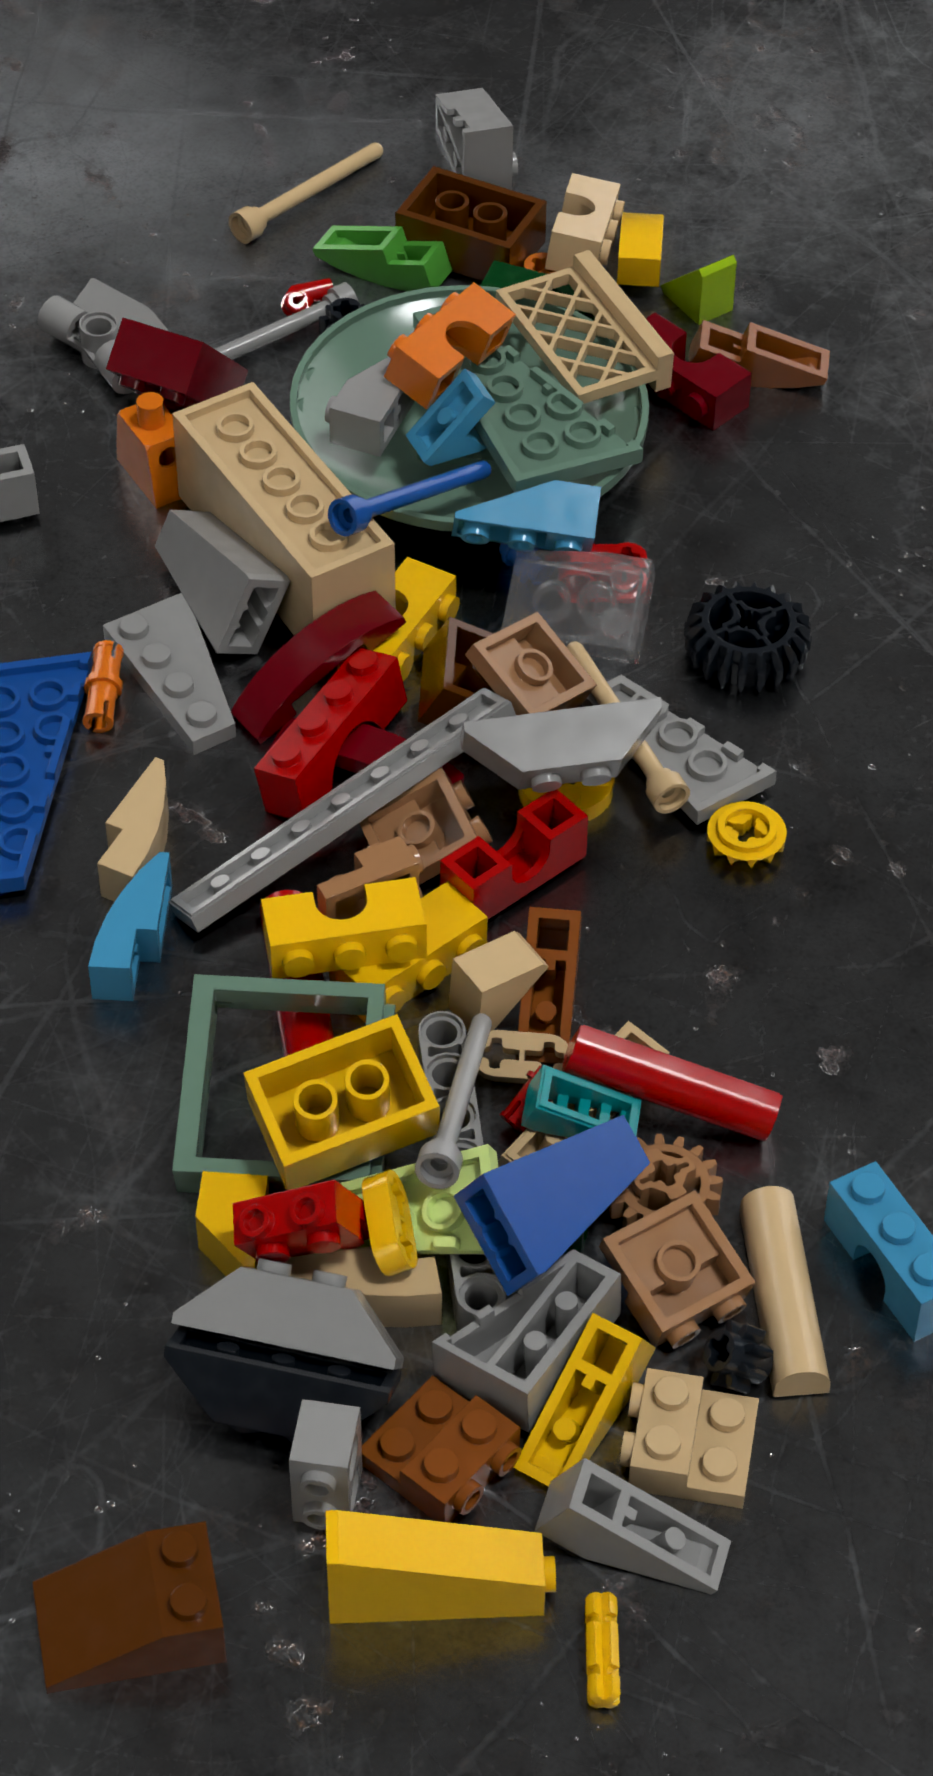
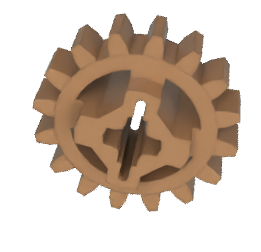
M656 1134L654 1144L648 1146L640 1137L637 1138L650 1164L632 1181V1185L628 1186L609 1205V1216L611 1219L623 1217L622 1228L694 1190L696 1192L699 1191L698 1195L711 1215H718L723 1179L716 1176L717 1162L715 1159L702 1161L704 1148L701 1145L693 1147L689 1151L684 1149V1137L681 1136L675 1139L673 1145L665 1144L662 1134Z

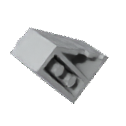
M483 88L436 94V130L452 171L512 190V176L518 175L517 156L513 151L512 123Z

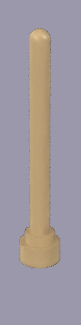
M377 142L369 144L259 208L244 206L229 216L231 232L243 244L252 242L262 236L264 229L267 227V222L380 158L383 155L382 145Z
M577 641L570 642L567 648L597 684L591 692L597 703L601 705L620 702L584 646ZM644 740L634 753L633 758L647 778L646 795L657 812L663 814L674 812L687 802L690 796V789L678 772L671 771L669 768L662 766L646 740Z

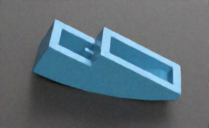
M159 852L142 867L121 891L107 913L95 939L88 965L92 999L133 1001L140 962L160 963L169 911L168 902L171 899L173 886L169 852Z

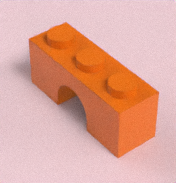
M473 282L460 294L456 291L450 294L435 315L427 313L419 321L414 332L408 337L402 334L394 341L387 353L391 360L384 377L427 409L457 377L465 357L478 366L503 345L516 314Z

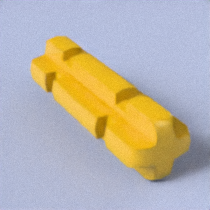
M592 1592L585 1598L587 1702L596 1709L603 1707L611 1709L620 1703L617 1597L611 1592Z

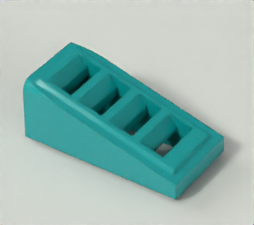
M542 1065L528 1085L521 1126L534 1131L569 1138L609 1121L610 1113L613 1111L619 1112V1116H625L636 1136L642 1100ZM568 1103L575 1104L574 1111L567 1108ZM590 1107L597 1108L596 1119L589 1116Z

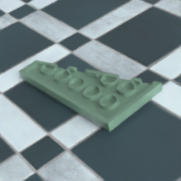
M441 306L413 312L414 329L427 313L435 315ZM510 345L500 346L478 366L465 357L458 375L464 368L476 374L496 402L474 428L514 493L553 480L569 482L642 463L644 448L633 440L628 443L615 434L614 425L605 418L598 421L583 409V401L537 366L529 368L521 362L520 353Z

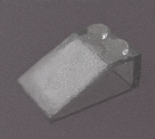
M519 550L516 553L501 630L538 611L566 647L570 642L577 641L584 646L590 657L638 665L656 575L653 560L608 552Z

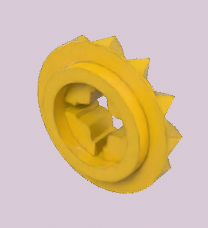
M750 801L733 802L722 806L713 813L707 826V841L712 843L714 855L727 856L730 865L738 860L746 861L750 868L758 860L771 863L775 853L783 852L787 836L786 825L777 812L768 806ZM751 827H754V837H749L747 841H739L738 836H743L746 831L749 832Z

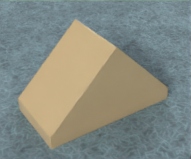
M516 931L510 932L453 958L448 1008L453 1014H456L463 1020L467 1030H469L471 1020L475 1015L480 1013L488 1015L492 1021L490 1030L492 1031L549 966L520 933Z

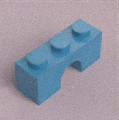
M876 1161L829 1182L824 1215L825 1223L853 1260L867 1253H871L874 1256L885 1281L883 1301L911 1339L915 1342L932 1334L933 1235Z

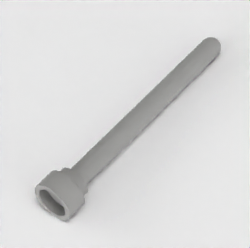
M343 282L328 289L327 295L322 297V302L217 347L215 350L234 360L319 322L320 316H326L325 306L330 305L333 301L340 298H352L358 301V298L353 288L348 283Z
M483 1013L475 1015L471 1020L436 1137L421 1147L415 1164L416 1176L423 1184L431 1188L445 1189L451 1187L456 1183L460 1174L463 1156L456 1144L492 1027L490 1017Z

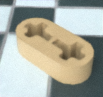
M492 1030L490 1031L484 1052H490L492 1044L499 1043L502 1044L503 1053L519 1055V1060H501L500 1068L494 1069L490 1068L489 1059L482 1057L478 1074L494 1082L525 1084L529 1080L526 1076L529 1070L535 1072L539 1065L542 1066L537 1061H525V1055L543 1056L544 1048L552 1047L555 1049L556 1057L564 1058L568 1044L561 1037L552 1034ZM563 1063L554 1064L553 1068L562 1071Z

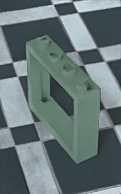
M194 974L172 1168L177 1192L199 1193L202 1172L208 1171L266 1175L269 1182V1194L286 1191L274 1161L202 1157L218 1008L366 1015V1025L395 1015L396 1004H386L385 984ZM384 1155L309 1185L333 1179L342 1183L384 1172Z

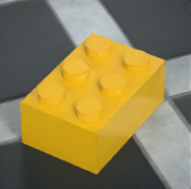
M398 1014L243 1072L247 1100L286 1190L309 1185L437 1134L440 1124V1106Z

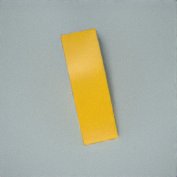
M623 212L618 254V285L659 287L664 224L663 214Z

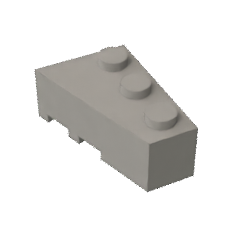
M574 1249L560 1257L545 1273L521 1288L504 1302L494 1308L487 1305L476 1312L475 1320L452 1336L444 1333L433 1340L434 1376L468 1400H471L475 1395L479 1396L520 1426L521 1429L529 1433L535 1426L592 1313L612 1323L621 1314V1274Z

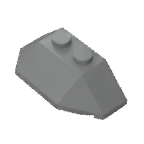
M661 697L463 722L460 746L461 750L518 790L532 788L534 792L538 793L550 792L560 788L562 784L582 782V785L597 786L609 782L611 777H617L656 726L662 710Z
M259 1258L257 1269L239 1267L175 1310L172 1316V1324L391 1370L402 1369L403 1355L361 1290L345 1287L347 1276L314 1269L312 1280L290 1276L291 1264Z

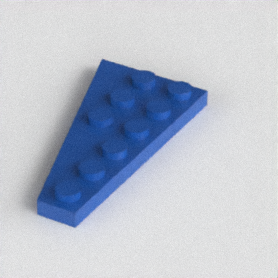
M91 652L0 663V893L26 889L85 693V678L91 673Z

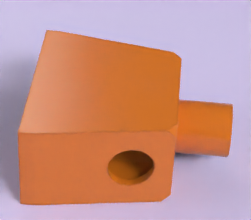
M146 392L138 396L135 405L124 408L117 413V460L156 509L178 501L181 498L178 491L173 417L164 405L163 397L160 394Z

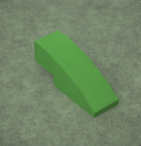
M332 225L313 247L316 257L344 272L384 287L403 291L439 287L452 271L443 241H407L402 226Z

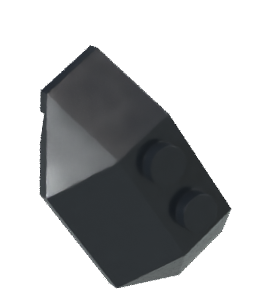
M182 1325L178 1327L164 1349V1358L212 1421L229 1424L232 1429L242 1433L262 1431L285 1436L286 1440L293 1443L302 1399L360 1407L362 1421L388 1404L400 1382L402 1372L401 1370L386 1369Z

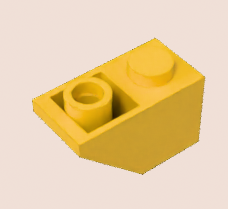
M202 1172L195 1215L198 1248L225 1276L239 1267L257 1269L258 1262L256 1259L234 1246L233 1203L269 1195V1182L266 1175Z

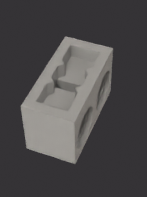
M302 1399L289 1457L293 1521L303 1522L315 1529L326 1530V1510L354 1512L363 1469L360 1407Z

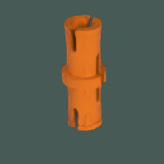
M103 640L95 644L91 673L85 678L84 692L87 694V701L82 722L84 727L89 730L92 726L93 717H95L93 728L95 733H105L113 728L115 703L118 695L121 696L123 683L119 676L124 649L120 644H117L114 656H111L114 641Z

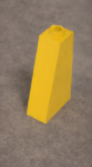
M342 1510L325 1511L330 1624L544 1616L545 1593L556 1592L555 1556L543 1555L542 1533Z

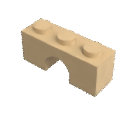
M572 173L565 192L562 212H558L551 232L545 269L560 271L573 267L574 254L590 250L601 265L607 266L611 247L614 245L625 201L618 200L621 184Z

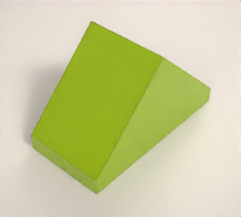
M733 254L660 285L662 292L695 323L701 325L703 320L710 321L733 310L737 261Z

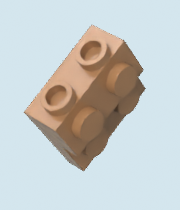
M538 611L474 643L465 654L494 692L511 701L516 715L577 708L597 686L595 681Z
M443 768L431 773L359 823L369 846L401 836L407 846L414 845L424 867L423 873L419 874V885L440 874L441 859L477 836H480L488 844L493 842L480 816L478 815L471 819L467 810L474 807L475 803L463 782L460 780L453 784Z
M397 836L381 843L372 844L366 849L354 853V871L334 876L328 881L317 885L318 910L323 915L332 919H349L361 913L365 908L364 884L416 877L420 898H422L423 895L419 887V874L423 873L424 867L414 845L407 846L402 837Z
M696 1190L603 1238L599 1246L613 1270L621 1274V1282L628 1292L624 1302L654 1347L668 1341L673 1349L678 1348L696 1337L701 1331L697 1324L714 1316L718 1323H723L735 1317L746 1308L747 1304L743 1299L747 1297L755 1284V1280Z

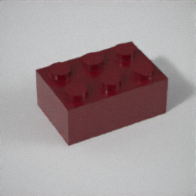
M124 317L122 318L106 366V370L120 377L118 385L135 391L134 393L137 395L146 392L158 393L163 397L166 408L173 411L176 410V407L184 409L243 386L248 373L246 368L202 341Z

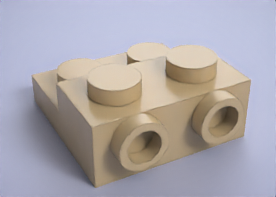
M647 1368L645 1383L633 1382L628 1417L638 1418L636 1433L624 1431L619 1466L630 1467L629 1483L650 1494L743 1509L759 1398L704 1390V1377Z

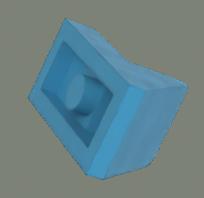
M464 368L409 430L406 437L422 461L429 466L486 449V446L474 426L496 402L477 375Z

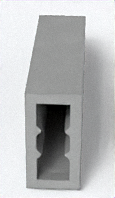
M169 510L155 548L216 653L258 654L289 586L290 580L288 576L211 512Z

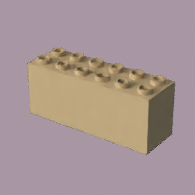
M254 382L172 413L179 497L191 511L211 512L288 576L290 583L276 614L294 636L311 622L336 606L375 590L396 609L395 543L373 518L365 530L350 536H341L333 530L328 519L329 506L335 499L351 495V493Z

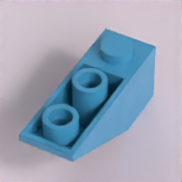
M553 480L455 511L451 536L461 537L463 541L476 545L486 544L489 541L504 543L517 551L526 552L532 551L535 548L551 550L556 555L564 558H578L581 555L590 556L595 539L601 487Z

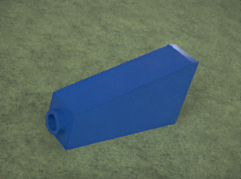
M621 1115L488 1171L455 1194L454 1198L504 1291L509 1296L545 1273L650 1164V1161L625 1116Z

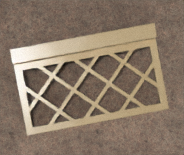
M590 250L574 254L573 267L496 290V299L516 314L513 323L560 384L583 401V404L647 383L655 392L671 387L674 352ZM569 284L574 290L573 296L554 292L552 289ZM526 298L537 301L533 308L516 304L515 301ZM546 303L567 308L564 315L543 310ZM575 310L593 314L595 320L593 322L572 316ZM536 322L558 328L555 334L536 330L534 326ZM566 329L586 333L587 337L583 341L563 335ZM596 336L612 339L617 344L613 348L593 343ZM559 348L579 354L576 360L557 356L555 351ZM587 355L609 360L606 367L584 362ZM619 362L635 366L638 370L628 373L615 370L614 368L616 363ZM577 375L599 379L600 381L581 387L576 378Z

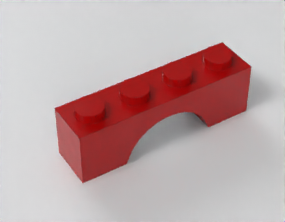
M360 647L357 648L254 767V772L266 812L290 819L332 790L336 759L349 733L360 723L383 730L407 702L397 657Z

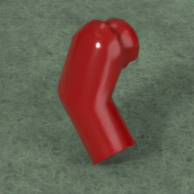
M326 278L291 285L281 302L283 313L288 317L312 306L313 303L321 302L322 297L327 295L328 289L333 287L331 279Z

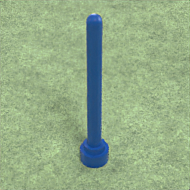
M481 460L369 499L353 494L347 495L331 502L328 509V519L331 527L337 534L350 536L365 530L372 517L485 479L490 476L492 468L487 461Z

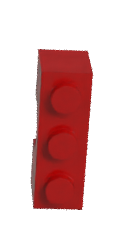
M559 790L547 792L517 811L515 831L499 850L496 851L480 836H477L441 859L440 886L447 881L450 882L490 919L586 856L588 815Z

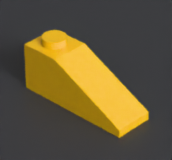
M592 1313L513 1468L549 1487L550 1481L584 1458L589 1460L629 1401L633 1382H639L656 1347L643 1338Z

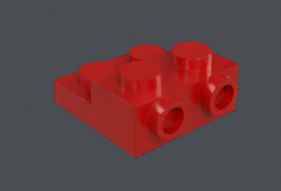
M335 1179L233 1203L234 1246L256 1259L257 1262L259 1258L285 1263L290 1260V1257L314 1253H332L339 1249H354L362 1246L364 1240L370 1239L364 1201Z

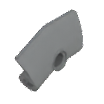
M91 278L73 303L59 295L48 298L40 309L37 321L39 329L80 351L83 363L90 368L98 369L112 389L118 394L134 392L118 385L120 377L106 370L122 318L169 331L149 307L96 278Z

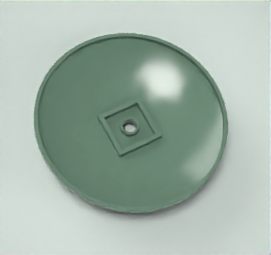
M470 285L428 287L406 291L369 303L347 314L325 330L307 349L297 366L290 390V421L292 427L348 491L364 499H369L481 460L487 461L492 468L489 477L381 514V516L398 522L440 531H452L455 511L514 493L488 449L486 448L483 451L433 466L425 464L406 437L409 430L429 409H425L415 401L381 457L330 443V426L325 421V410L331 396H337L348 379L387 358L391 345L400 335L405 334L408 337L414 332L413 312L442 306L450 294L455 291L460 294ZM480 286L494 298H496V290L501 289L499 287ZM522 298L516 300L515 303L534 308L537 301ZM547 303L543 310L563 315L567 309ZM576 310L572 316L580 319L593 321L592 319L588 318L587 316L583 315L582 313ZM512 322L501 346L510 345L520 353L521 362L529 368L537 366L560 384ZM536 322L534 326L536 330L555 334L558 328ZM566 329L563 336L585 341L587 334ZM596 336L593 343L613 348L617 344L612 339ZM559 348L555 351L557 356L576 360L579 354ZM589 355L584 360L585 363L606 367L609 361ZM619 362L616 363L614 368L615 370L628 373L638 370L635 366ZM577 375L576 378L581 387L600 381L599 379ZM645 384L583 404V409L599 421L605 418L614 425L615 434L626 443L633 440L643 447L649 415L648 392ZM632 465L569 482L601 487V497L626 475Z

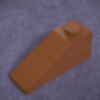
M529 907L526 941L549 967L521 998L519 1032L552 1034L561 1037L569 1044L582 928L581 911ZM552 1047L544 1048L543 1056L525 1055V1061H537L547 1065L563 1063L564 1058L555 1056V1049ZM516 1055L515 1060H519V1055Z

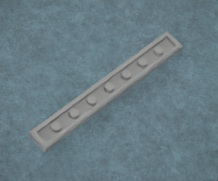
M482 688L170 899L168 903L174 915L196 932H200L464 752L460 746L463 722L515 716L516 713L511 701L486 688Z

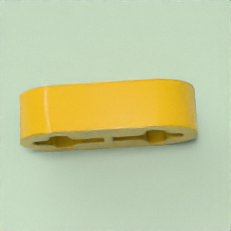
M391 1169L365 1178L362 1181V1195L371 1248L377 1265L383 1274L388 1277L415 1268L418 1262L408 1198L403 1183L395 1171Z

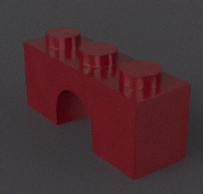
M656 312L646 318L674 352L671 387L655 392L647 383L645 384L647 389L712 431H715L749 407L752 378L750 371L721 353L704 362L693 363L685 361L687 332Z

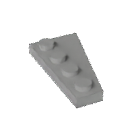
M182 593L103 625L104 639L114 641L112 647L114 651L117 644L123 647L124 656L122 662L193 755L236 737L235 722L194 613Z
M622 674L607 681L620 702L657 697ZM590 693L582 703V707L599 704L592 693ZM662 700L663 707L657 724L645 740L662 766L669 768L671 771L678 772L689 787L690 796L687 802L680 808L697 825L710 819L713 813L722 806L744 801L775 785L776 770L765 763L756 766L743 757L744 750L729 741L725 744L719 743L705 734L704 725L691 717L688 719L679 718L669 711V704Z

